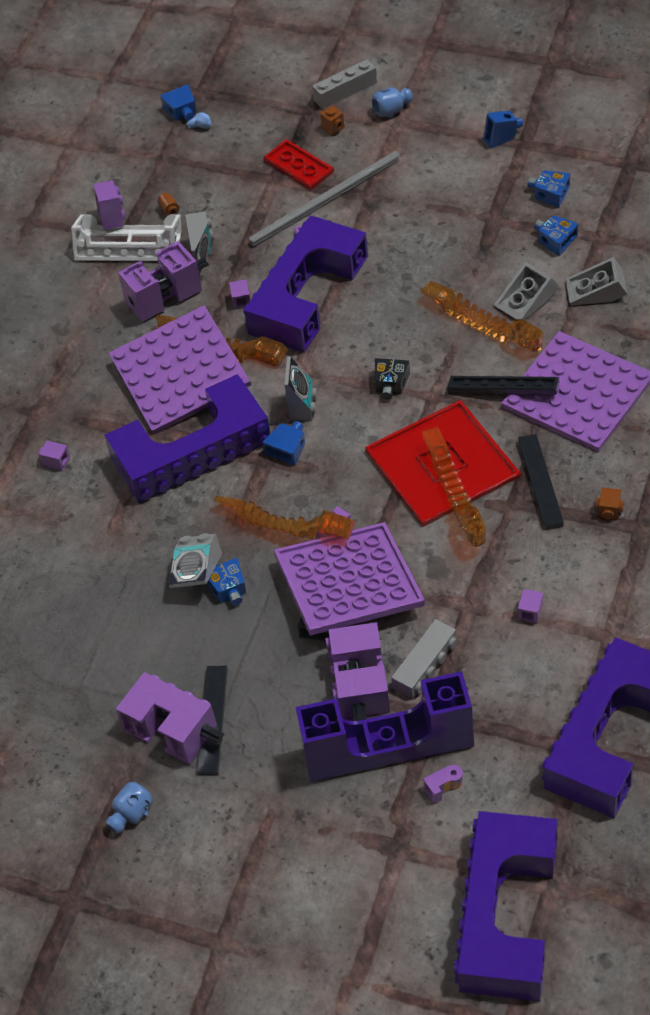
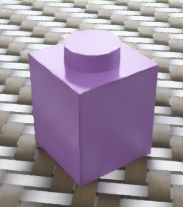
M247 279L229 282L234 309L244 308L250 302Z
M48 440L39 451L42 466L63 471L70 458L67 445Z
M523 590L518 606V620L538 624L543 607V593L536 590Z

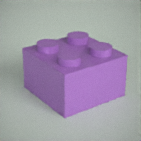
M113 180L93 184L97 211L103 229L108 230L124 226L123 219L126 218L124 209H122L123 199L122 195H120L119 187L115 186Z

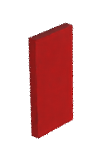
M287 139L263 157L264 162L310 190H313L334 173L332 166Z

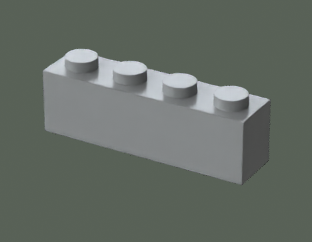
M366 59L312 85L314 101L324 109L377 83L376 67Z
M435 619L391 677L392 688L411 699H414L417 693L420 694L421 680L432 678L437 666L445 661L449 650L455 648L458 641L456 629Z

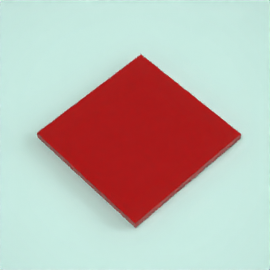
M461 400L365 447V452L423 527L521 477L520 471Z

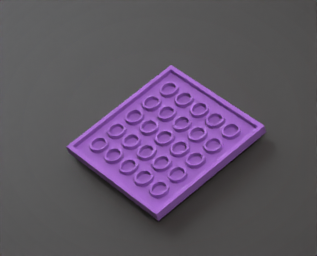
M205 305L109 352L113 363L153 434L207 408L208 403L205 389L238 374L246 387L251 386L249 378Z
M559 331L523 375L559 377L560 383L557 395L508 394L501 403L503 409L599 452L650 385V371Z
M385 522L274 550L275 558L310 635L425 606V599Z

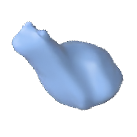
M203 112L198 113L187 122L189 129L196 127L209 129L212 124L210 117Z

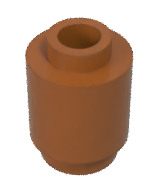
M166 192L159 195L158 205L165 216L176 215L180 207L174 197Z

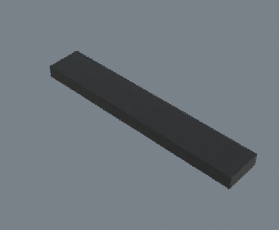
M451 376L447 390L448 393L557 395L560 379L559 377Z
M537 434L518 437V443L544 529L564 526Z
M207 666L204 699L212 705L217 723L215 729L223 732L228 668L227 666ZM209 739L205 740L199 749L198 775H219L221 743L217 744Z

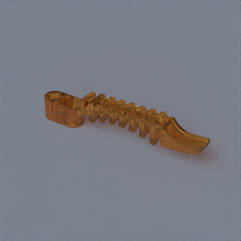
M430 281L421 290V294L435 300L445 312L450 313V316H456L459 321L464 320L465 324H471V327H477L481 332L485 331L488 336L493 335V338L496 340L501 337V342L505 343L510 339L532 352L539 351L542 348V330L525 320L517 319L509 324L507 319L503 317L499 322V316L495 315L492 319V314L489 312L485 316V310L482 308L477 312V305L473 304L470 308V300L466 299L463 303V294L459 293L456 296V292L433 281Z
M157 315L155 317L158 323L157 328L177 318ZM262 336L244 343H240V339L236 338L232 345L231 338H226V342L241 363L246 358L251 357L264 363L278 366L288 353V349L284 344Z
M436 427L422 431L432 464H434V470L437 472L445 494L447 493V499L450 501V506L453 508L457 521L461 523L469 543L476 547L482 546L486 541L485 524L479 510L471 506V499L468 497L464 486L461 485V479L458 478V472L455 470L454 462H452V455L440 430Z
M215 496L214 499L215 502H219L222 506L234 508L237 517L250 525H256L260 528L264 527L268 530L272 529L276 532L280 531L284 534L289 533L292 536L297 535L303 539L307 537L313 540L315 533L321 531L349 540L356 521L326 510H323L321 515L310 521H305L300 516L298 521H295L292 517L286 520L283 516L278 518L275 514L270 515L268 511H263L261 506L255 505L253 501L247 504L244 500Z

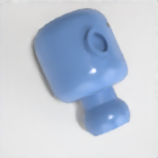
M387 87V89L378 91L372 96V107L379 117L392 118L394 114L402 110L403 103L409 104L413 100V95L408 88H404L399 92L396 88Z
M136 782L125 784L112 801V808L115 813L107 818L106 826L119 834L123 832L127 822L137 824L143 816H148V809L153 803L152 795Z

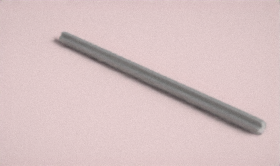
M397 151L390 153L248 238L249 243L252 246L259 244L400 160L399 153Z

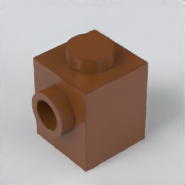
M333 105L320 113L321 127L333 136L345 128L343 113Z
M602 487L600 498H596L595 509L599 510L598 517L618 520L619 512H623L624 501H621V489Z

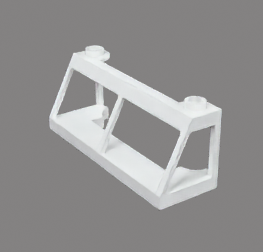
M80 214L71 227L74 260L158 261L156 252L174 244L175 236H177L176 242H180L182 231L181 215H168L164 220V225H124L104 230L102 225H98L95 216ZM91 236H128L127 242H91ZM133 236H157V242H131Z

